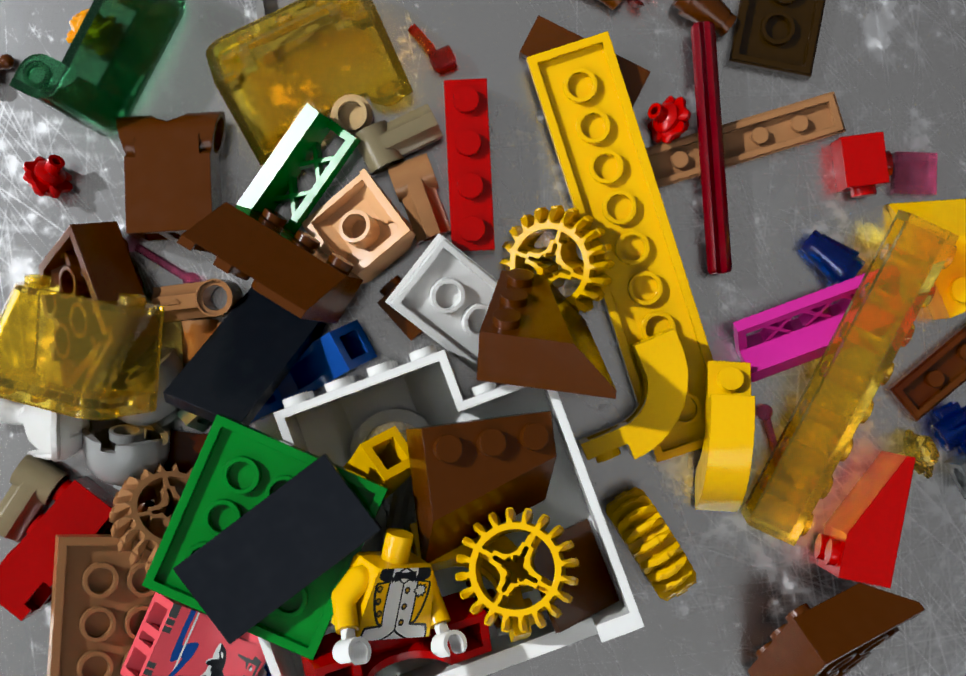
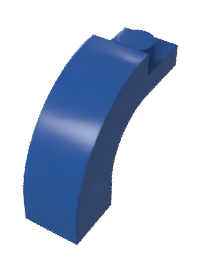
M358 319L328 332L311 343L250 424L272 415L273 412L284 409L283 399L305 391L313 390L314 393L323 388L324 384L340 379L378 357Z

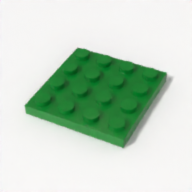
M217 414L142 586L205 613L173 568L320 457L223 414ZM334 463L364 505L376 518L389 487ZM364 543L247 632L313 661L333 616L332 591L349 570L353 556L361 552Z

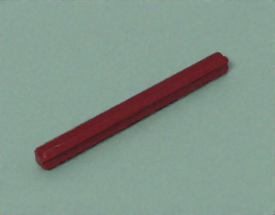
M704 21L694 23L691 27L707 270L709 274H726L732 270L716 32L713 22Z

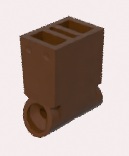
M223 111L187 113L169 121L157 119L152 115L116 118L119 138L126 154L124 157L126 234L140 242L178 240L181 234L222 205L219 155L225 135L226 122Z

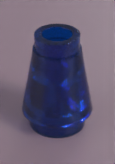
M817 230L809 236L800 248L832 285L854 278L866 263L858 257L860 252L825 234H821Z

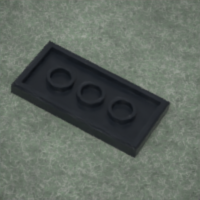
M251 287L163 392L165 402L211 422H214L217 414H223L245 425H249L327 322L301 319Z
M325 453L174 567L173 570L227 642L231 644L379 532L382 527Z

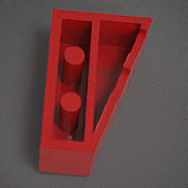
M87 476L74 479L73 482L68 479L59 487L52 498L55 501L46 513H41L31 523L26 531L27 535L7 554L0 564V605L21 621L51 604L56 534H105L113 524L109 522V514L114 505V497Z

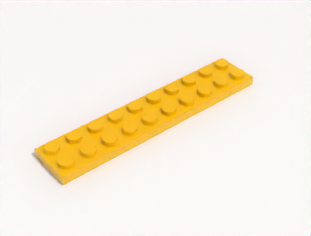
M606 31L526 58V62L572 205L579 209V219L587 215L594 217L590 228L591 231L597 228L605 230L604 235L598 239L600 244L610 243L612 245V250L604 253V259L614 261V267L603 271L612 281L610 285L600 287L605 294L603 301L637 406L642 396L643 378L630 344L671 328L676 330L686 356L689 378L686 402L671 432L659 445L652 449L654 459L658 463L701 449L705 429V365L708 360H714L609 33Z

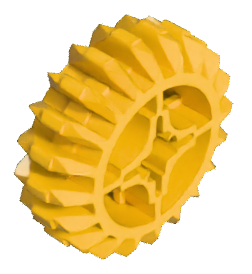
M562 205L551 206L550 211L546 207L535 209L534 216L531 214L522 216L520 219L522 227L514 226L509 230L515 241H506L502 245L510 253V257L503 258L500 264L510 267V270L523 268L532 272V267H534L537 274L545 275L557 289L564 285L566 279H580L581 283L572 295L564 297L578 312L586 313L594 307L592 300L597 302L604 298L605 294L600 286L610 285L612 279L603 271L613 268L615 262L610 259H604V253L612 250V245L610 243L601 245L598 240L604 235L605 230L603 228L590 230L594 217L587 215L579 219V209L573 207L565 212ZM548 229L558 230L556 238L550 240L548 247H534L535 242L543 232ZM576 244L582 253L583 260L576 253ZM556 256V262L550 257ZM558 265H561L563 269L558 270Z
M637 487L627 492L623 491L615 496V500L606 505V514L659 598L668 601L688 591V588L696 583V572L649 497H647L643 490Z
M509 507L505 511V523H501L498 515L495 512H491L488 514V519L493 528L487 530L479 522L473 525L475 532L481 536L478 542L469 537L463 538L462 543L472 548L473 551L471 556L457 554L456 561L462 564H469V572H458L455 574L456 581L470 580L471 587L463 589L460 592V597L468 599L476 595L478 600L469 609L473 615L480 613L485 607L489 609L484 619L485 625L492 626L499 615L503 617L501 622L502 632H510L513 619H518L520 632L527 633L530 627L529 617L534 618L539 628H544L547 626V622L542 613L547 609L552 616L559 618L562 612L554 604L555 600L559 598L566 603L572 602L573 597L569 593L562 591L564 583L572 586L579 584L578 578L566 576V568L578 567L579 560L577 558L564 559L563 553L571 551L575 545L571 540L558 545L556 540L565 531L561 525L554 527L549 533L545 531L550 522L548 515L542 514L536 525L532 524V509L525 508L521 521H517L514 508ZM512 532L529 533L525 542H522L519 548L510 554H503L490 547L495 540L505 534ZM541 540L548 546L553 556L555 565L553 582L537 572L534 566V559ZM517 557H523L525 559L524 569L529 571L528 574L536 578L538 582L536 583L528 578H525L523 581L522 578L517 577V583H511L509 579L512 572L506 568V565L499 562L498 558L508 562L512 559V561L517 563ZM483 559L494 565L500 574V581L494 598L489 595L483 584L481 575ZM523 586H531L546 594L538 603L525 609L517 610L505 607L510 597H513L515 592Z

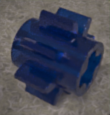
M949 402L934 411L939 421L932 424L930 429L937 443L944 451L949 453L955 449L958 454L963 453L966 455V405L961 408L958 402L954 404Z

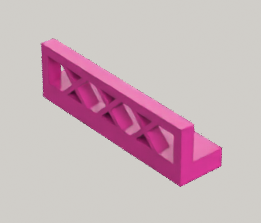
M893 263L733 322L735 351L741 362L751 363V382L761 380L909 325L911 313L898 294L899 272ZM884 283V286L871 290L874 286ZM841 299L838 303L829 306L832 302ZM801 314L798 318L790 320L793 316ZM763 328L760 332L746 337L747 333Z

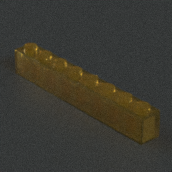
M898 210L741 511L749 526L795 546L800 536L807 534L813 522V510L819 499H824L832 488V475L838 463L845 461L852 450V437L859 424L865 423L872 413L874 406L872 400L879 386L885 385L893 373V360L900 347H905L911 340L915 330L913 322L920 309L927 307L935 294L936 286L934 283L942 269H946L953 261L957 251L955 243L959 238L958 235L912 213Z

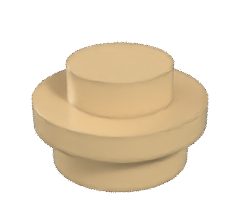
M348 94L340 97L334 103L331 110V119L354 135L359 130L372 124L373 111L366 99L356 94Z

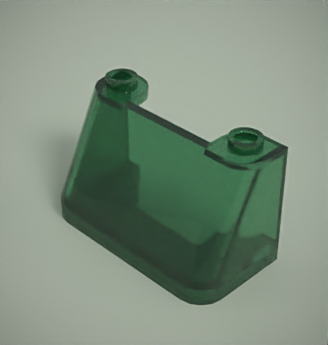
M94 0L62 62L44 54L31 55L25 58L19 65L9 86L97 134L104 136L114 135L118 133L116 118L131 116L181 21L186 8L185 0Z

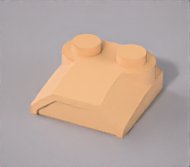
M365 168L360 171V174L302 223L307 233L321 243L318 247L320 251L328 256L332 252L336 253L354 265L351 272L363 279L361 284L372 281L410 249L416 236L410 222L400 214Z

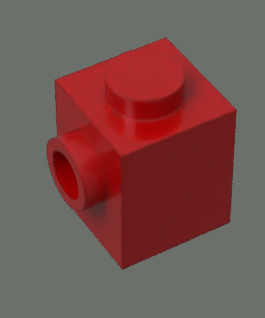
M883 132L844 136L830 143L837 193L850 191L851 198L868 197L877 194L876 188L890 183L889 176L893 174V158L891 152L885 149Z

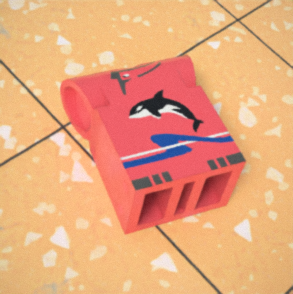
M155 592L120 674L122 676H257L266 663V659L257 636L246 632L229 644L207 614Z

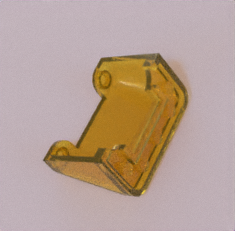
M297 0L220 37L209 45L206 50V58L214 83L260 165L265 164L306 103L327 115L331 113L334 103L344 95L356 94L361 97L368 95L373 104L392 106L400 102L404 96L413 93L372 0Z
M25 274L24 281L14 284L0 314L1 398L89 420L111 419L156 411L164 306L146 303V296L141 294L121 293L119 294L118 301H101L59 292L60 286L51 283V276Z

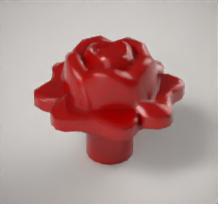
M668 96L663 104L654 103L649 107L648 117L651 120L648 122L647 127L652 132V140L655 143L662 141L670 144L688 130V120L691 117V112L686 108V99L683 97L675 99L673 96Z
M50 155L47 160L38 156L35 161L24 163L23 169L25 173L23 179L29 183L35 194L41 197L59 198L62 193H70L73 189L70 183L73 177L63 169L65 161L60 156Z

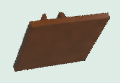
M588 519L565 528L562 536L556 540L558 545L565 541H573L575 547L571 551L563 553L564 559L577 558L579 560L578 567L566 568V576L578 578L579 584L572 586L564 583L562 591L569 593L573 600L571 603L563 602L559 598L555 600L554 604L562 612L559 618H555L547 610L555 633H560L620 601ZM541 540L534 559V566L537 572L553 582L555 574L553 556L548 546ZM539 591L543 599L546 594Z

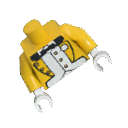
M399 528L386 529L382 551L358 552L354 555L349 570L332 591L333 616L331 623L335 625L336 634L341 635V640L335 643L332 650V655L336 662L340 664L352 662L355 666L366 664L369 662L372 653L368 641L427 637L430 634V629H435L436 632L431 641V650L437 657H450V649L454 654H461L466 651L467 639L465 635L459 630H449L447 623L451 619L438 587L432 565L410 552L413 541V534Z

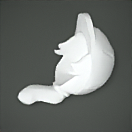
M56 388L45 389L41 393L27 396L25 404L7 398H0V424L23 425L29 442L38 449L29 451L28 455L57 462L68 459L82 447V430L84 428L89 430L90 428L89 415L83 404L65 390Z

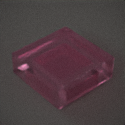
M894 152L891 154L893 158V174L891 175L890 195L934 196L937 194V153Z

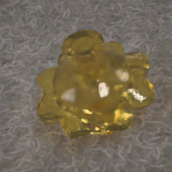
M908 429L905 431V437H903V451L897 454L915 457L914 470L919 475L922 474L929 479L933 475L934 465L939 462V451L930 436H920Z

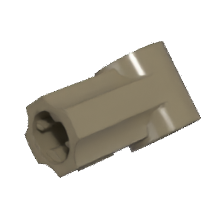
M428 104L392 121L387 122L383 120L373 123L354 134L360 140L357 148L370 175L387 171V167L404 161L405 156L443 138L439 125Z
M27 454L12 473L10 478L12 485L0 502V535L15 542H20L26 536L28 527L39 516L44 506L49 505L53 501L54 494L68 480L69 474L46 459Z

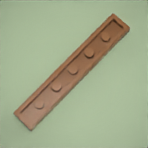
M834 91L722 125L725 169L846 132ZM698 132L674 139L670 144L661 143L646 148L658 189L701 176Z

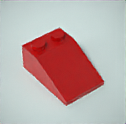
M887 451L880 452L826 522L823 534H818L814 547V557L818 559L817 565L841 579L891 588L916 460L915 457Z

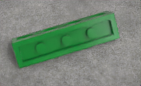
M306 103L236 205L263 212L265 207L274 211L278 204L290 202L292 217L285 227L296 234L304 220L358 146L360 140L326 114ZM332 130L345 141L335 155L322 158L321 143L329 131ZM315 167L316 182L313 187L308 191L298 192L297 177L301 171Z

